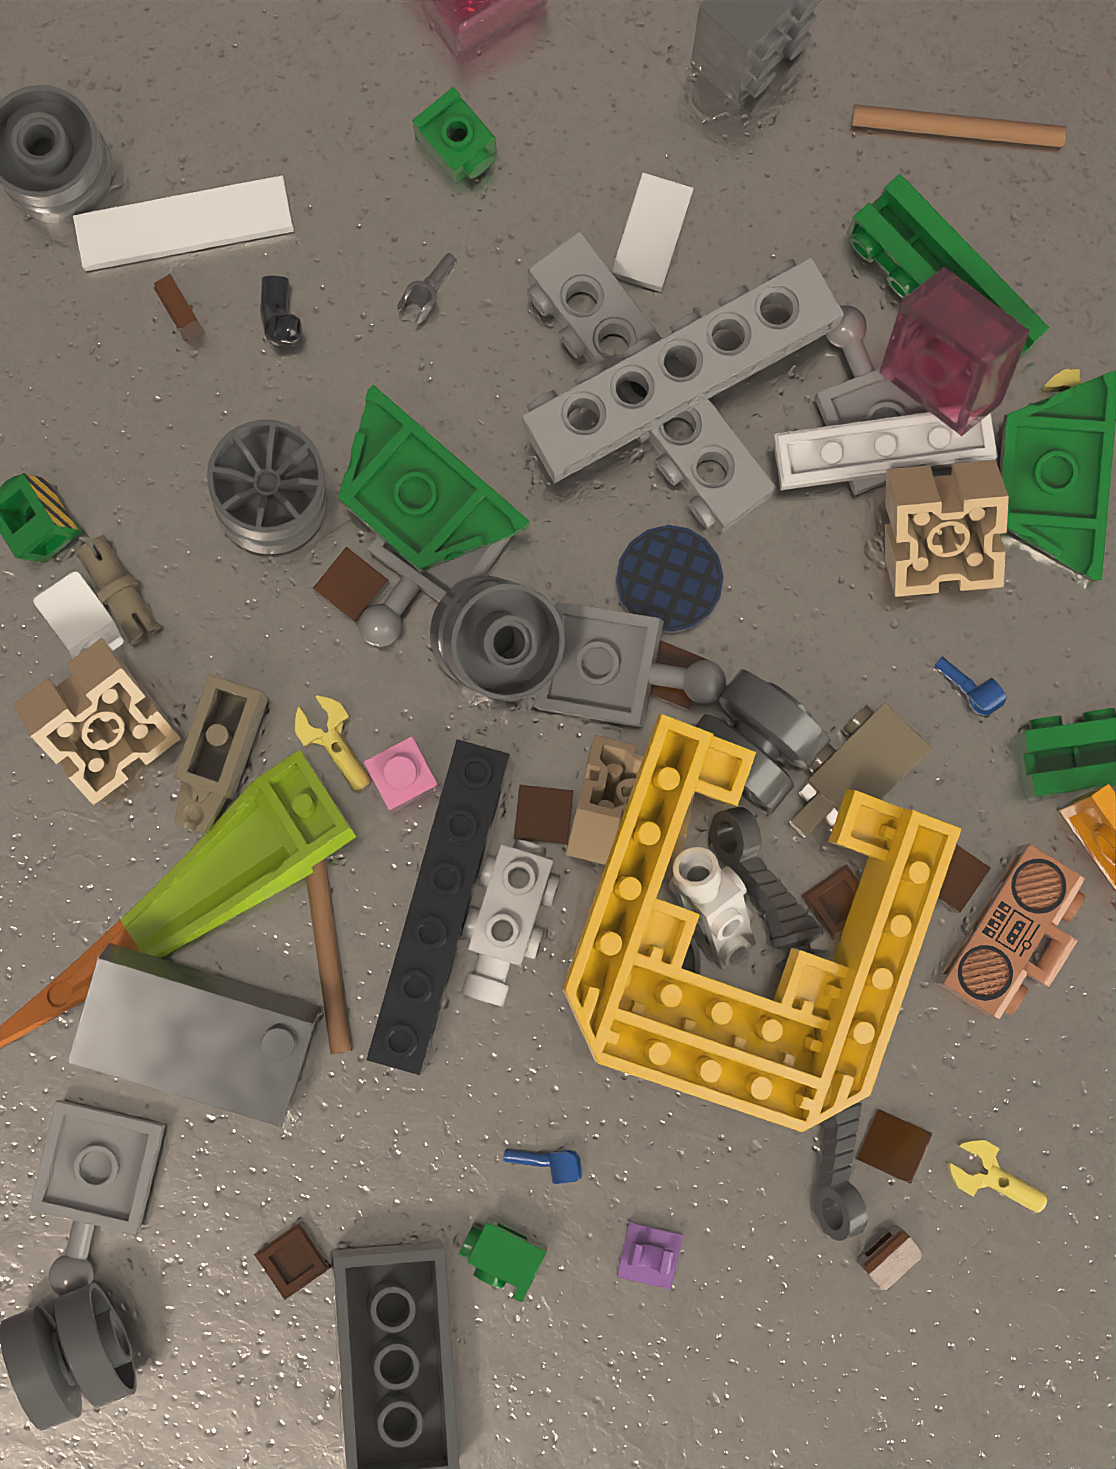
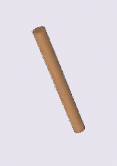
M854 104L852 114V126L1061 148H1063L1066 138V126L856 104Z
M323 859L312 867L314 873L306 877L330 1054L352 1051L326 862Z

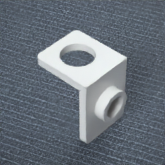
M73 569L33 596L35 606L67 647L72 659L100 638H103L112 650H115L124 643V638L117 623L103 604H101L78 570Z

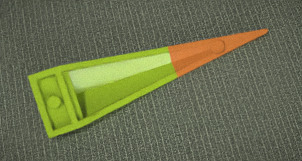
M299 749L256 778L217 820L208 834H204L141 900L75 962L0 1026V1048L84 1002L97 959L109 943L162 958L314 873L312 868L314 865L356 838V834L302 751Z

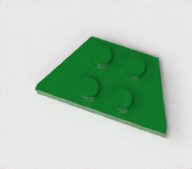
M1116 371L1108 372L1006 414L1003 421L999 471L1009 496L1007 530L1089 580H1102L1116 424Z
M372 385L367 390L365 408L359 430L355 433L350 451L349 466L344 473L338 499L420 573L524 532L530 526V521L375 385Z

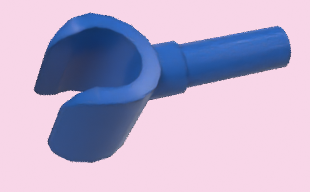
M943 656L935 664V668L961 688L960 690L966 694L969 704L977 714L983 716L990 715L1005 704L1007 696L992 677L976 686L971 678L967 677Z
M508 1148L505 1150L504 1162L537 1167L550 1166L552 1184L576 1182L582 1177L580 1157L573 1150H560L550 1153H536Z

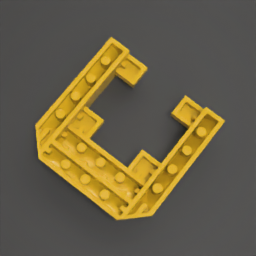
M658 714L562 990L596 1063L804 1132L871 1095L962 828L914 810L898 807L862 792L846 789L828 842L866 855L868 859L833 961L791 948L774 1000L682 969L681 967L700 914L656 899L693 791L726 804L738 806L756 752L715 737L713 733L666 715Z

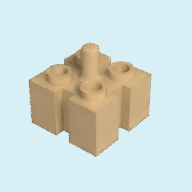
M996 460L953 463L951 475L936 477L933 476L930 466L886 469V509L891 524H885V563L895 597L939 593V582L957 580L960 591L1004 587L1006 551L1000 534L1007 533L1009 496Z
M100 638L67 663L72 675L58 686L50 678H47L13 704L31 737L55 764L60 762L68 778L92 805H95L128 780L123 768L139 757L147 765L181 739L162 708L138 680L135 681L126 665L103 638Z
M594 735L567 848V856L606 865L643 759L642 755L635 754L636 744ZM694 791L664 874V879H672L674 876V861L683 851L693 806Z

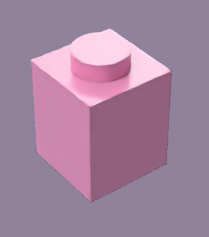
M413 736L364 761L384 802L393 814L441 789Z

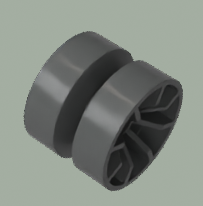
M47 85L24 87L3 98L0 101V185L13 203L28 216L47 223L74 221L73 215L88 213L94 210L104 199L110 187L113 162L109 147L85 105L71 93Z
M256 420L231 430L215 447L208 464L207 483L218 522L231 540L255 553L280 554L298 548L315 534L325 515L327 503L326 486L320 454L312 441L303 432L280 421Z
M495 576L473 577L451 588L438 603L430 627L432 650L441 668L455 681L484 696L497 700L521 699L540 690L556 673L564 653V628L553 604L540 592L530 587Z
M740 669L718 699L723 709L736 721V724L732 727L715 716L704 714L694 727L713 733L715 737L756 752L741 796L764 812L773 814L795 786L788 773L776 762L777 758L781 757L796 767L808 770L831 740L826 732L811 718V713L788 692L772 682H765L747 670Z
M90 1283L57 1297L55 1301V1320L45 1308L37 1305L1 1321L0 1344L11 1384L24 1412L38 1430L44 1432L80 1417L82 1413V1393L97 1409L135 1394L137 1380L128 1336L109 1299L96 1283Z

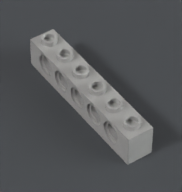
M580 231L528 269V283L531 286L526 290L528 297L544 317L549 313L553 314L563 328L558 332L559 337L576 359L584 355L592 367L603 364L605 369H608L625 359L622 354L609 355L600 348L599 342L606 335H621L627 340L629 347L646 338H651L653 343L662 339ZM585 292L592 295L597 304L592 310L579 313L573 311L568 306L567 300L575 293ZM672 356L665 361L664 366L672 376L682 378L690 375L676 356ZM633 381L622 383L617 388L616 393L623 402L637 404L645 399L633 391L631 387ZM709 399L674 417L683 418L692 425L694 433L690 438L683 441L671 439L665 433V423L636 438L640 443L647 439L650 441L660 455L655 462L666 479L673 486L679 482L682 483L693 498L688 502V506L695 517L705 528L713 524L720 534L771 498L776 486ZM705 460H715L724 467L726 477L719 483H706L698 476L696 467Z
M812 257L798 265L794 259L781 263L766 274L765 277L768 281L749 291L747 286L743 285L730 291L718 301L720 306L718 309L701 317L698 311L688 314L670 327L672 334L656 343H653L651 338L643 339L623 352L622 355L625 360L608 369H605L603 364L596 365L580 374L574 380L577 386L558 396L556 391L552 390L531 401L526 406L529 412L522 415V427L552 481L556 483L838 328L844 312ZM770 303L779 304L788 312L789 320L779 325L768 323L762 317L760 309ZM719 330H732L738 334L742 345L736 350L724 351L715 345L712 336ZM675 355L687 357L692 362L694 371L689 376L682 378L672 376L664 366L665 361ZM633 381L644 387L647 396L637 404H628L618 397L616 390L622 383ZM577 408H589L597 414L599 422L594 428L581 431L569 423L568 417L570 413Z

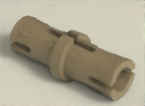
M102 535L92 539L93 548L100 561L96 558L87 542L75 551V555L81 560L99 589L96 596L103 606L108 605L126 634L130 645L143 641V633L134 619L138 620L147 637L156 633L160 629V625L155 621L136 591L139 583L133 574H126L109 546L107 538Z

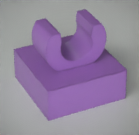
M629 1220L617 1277L671 1290L683 1234Z

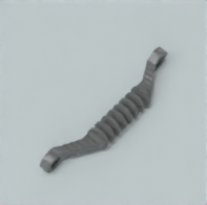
M734 807L716 813L712 819L710 830L714 849L721 860L726 862L740 877L747 891L766 912L765 915L770 925L769 930L772 940H770L771 947L789 949V951H791V948H795L823 959L830 956L829 950L811 949L810 946L811 942L824 934L822 926H819L808 915V912L801 904H797L796 898L790 892L787 893L788 889L780 881H777L778 878L770 869L767 870V866L758 858L761 848V834L753 814L744 807ZM789 956L776 964L778 970H784ZM863 1099L823 1121L824 1126H826L823 1139L825 1142L821 1156L823 1158L820 1168L821 1175L818 1192L815 1196V1211L824 1232L830 1238L837 1241H842L862 1233L867 1225V1210L864 1200L856 1187L849 1182L852 1168L850 1164L853 1161V1148H855L857 1138L855 1133L858 1131V1117H860L862 1108L860 1102Z

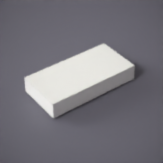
M642 173L611 271L616 279L662 293L694 188Z

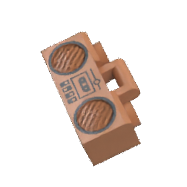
M1032 844L1020 846L936 984L991 1019H1000L1004 1012L1010 1016L1013 1015L1028 991V987L1021 984L1026 975L1049 988L1076 945V939L1056 926L1061 919L1067 923L1070 922L1078 912L1085 899V895L1079 891L1085 878ZM1045 935L1052 941L1035 966L1028 960Z

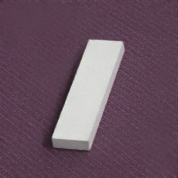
M283 175L73 215L82 267L85 271L294 232Z
M989 404L776 433L773 435L780 490L886 476V469L930 466L931 469L952 467L953 463L987 461L997 458Z

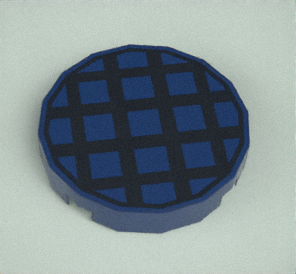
M665 525L648 529L629 543L619 559L616 587L620 602L625 607L627 613L660 618L664 621L662 633L674 634L691 629L710 616L721 597L724 575L719 556L707 539L689 528Z

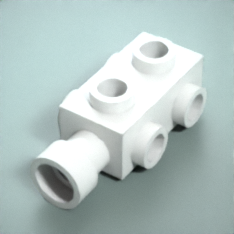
M515 839L513 848L501 844L497 856L487 854L478 885L487 887L481 908L471 906L462 933V937L471 939L468 950L479 954L474 973L467 974L462 995L503 1007L509 986L504 983L510 964L522 967L524 957L536 958L545 929L535 925L541 904L549 907L552 906L561 877L551 873L554 862L551 859L544 858L546 848ZM517 868L526 870L530 875L529 883L521 889L512 887L508 882L509 874ZM499 921L509 922L513 926L512 937L503 942L496 940L492 935V928L495 923Z
M702 847L684 850L674 861V876L670 880L669 889L676 895L679 907L700 914L693 936L706 958L715 962L721 970L726 967H734L746 958L751 947L756 944L750 923L754 920V916L743 897L747 893V889L740 877L730 867L726 866L722 870L720 869L716 856L710 850Z

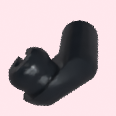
M282 276L262 277L260 315L266 339L276 346H282L284 342L296 343L301 338L302 325L298 317L288 314L289 279Z

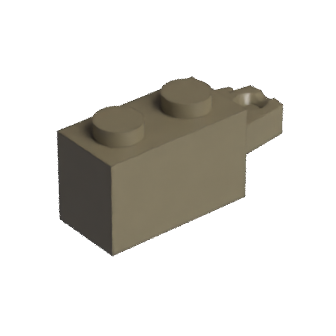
M209 674L173 779L181 782L174 819L175 824L199 833L208 834L226 798L234 800L269 699L263 692Z
M886 702L875 711L868 705L864 706L844 727L851 736L837 750L828 744L810 766L809 770L813 774L804 782L805 786L799 792L807 803L788 822L803 838L823 819L832 827L834 826L846 789L856 790L882 800L932 749Z

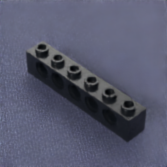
M456 740L369 1048L367 1061L421 1075L424 1072L510 765L511 756L509 753Z

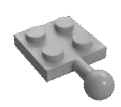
M840 306L844 316L839 327L825 335L831 344L843 349L854 379L816 393L814 398L825 425L834 426L939 411L917 354L874 370L863 343L867 330L864 315L853 306ZM886 476L851 480L848 482L855 496L886 484Z
M377 535L367 548L368 552L402 577L383 604L371 605L361 614L359 632L362 638L370 645L376 647L392 644L401 633L402 622L400 616L419 589L440 602L443 596L460 582L473 577L484 576L511 537L420 573Z
M555 601L554 607L561 618L564 628V653L554 676L544 687L537 691L535 708L643 728L652 684L683 689L686 695L694 702L709 704L718 700L720 694L726 688V676L718 664L708 660L697 661L688 668L656 663L664 623L660 618Z
M62 1100L55 1101L29 1210L73 1220L65 1254L57 1258L49 1270L50 1286L59 1296L92 1283L93 1269L87 1260V1255L95 1225L134 1235L140 1233L165 1124Z

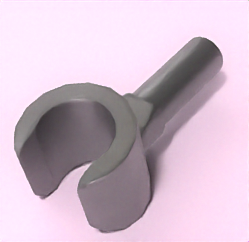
M447 253L424 281L417 280L411 282L397 305L398 310L400 311L406 302H415L422 309L415 323L418 324L425 321L437 300L435 291L456 264L457 259L452 254Z

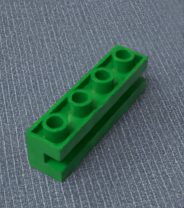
M900 173L884 187L878 199L872 204L868 202L853 216L847 232L852 236L850 243L855 251L868 262L875 260L889 274L887 281L891 288L904 300L908 301L912 298L919 305L926 296L922 308L926 312L924 315L925 322L939 337L946 339L949 336L963 351L961 353L962 360L977 376L983 378L986 375L995 383L1033 348L1049 330L1050 327Z
M1115 708L1082 713L1084 722L1063 725L1061 716L1029 720L1030 730H1025L1015 735L1025 799L1098 789L1107 784L1111 787L1116 786Z

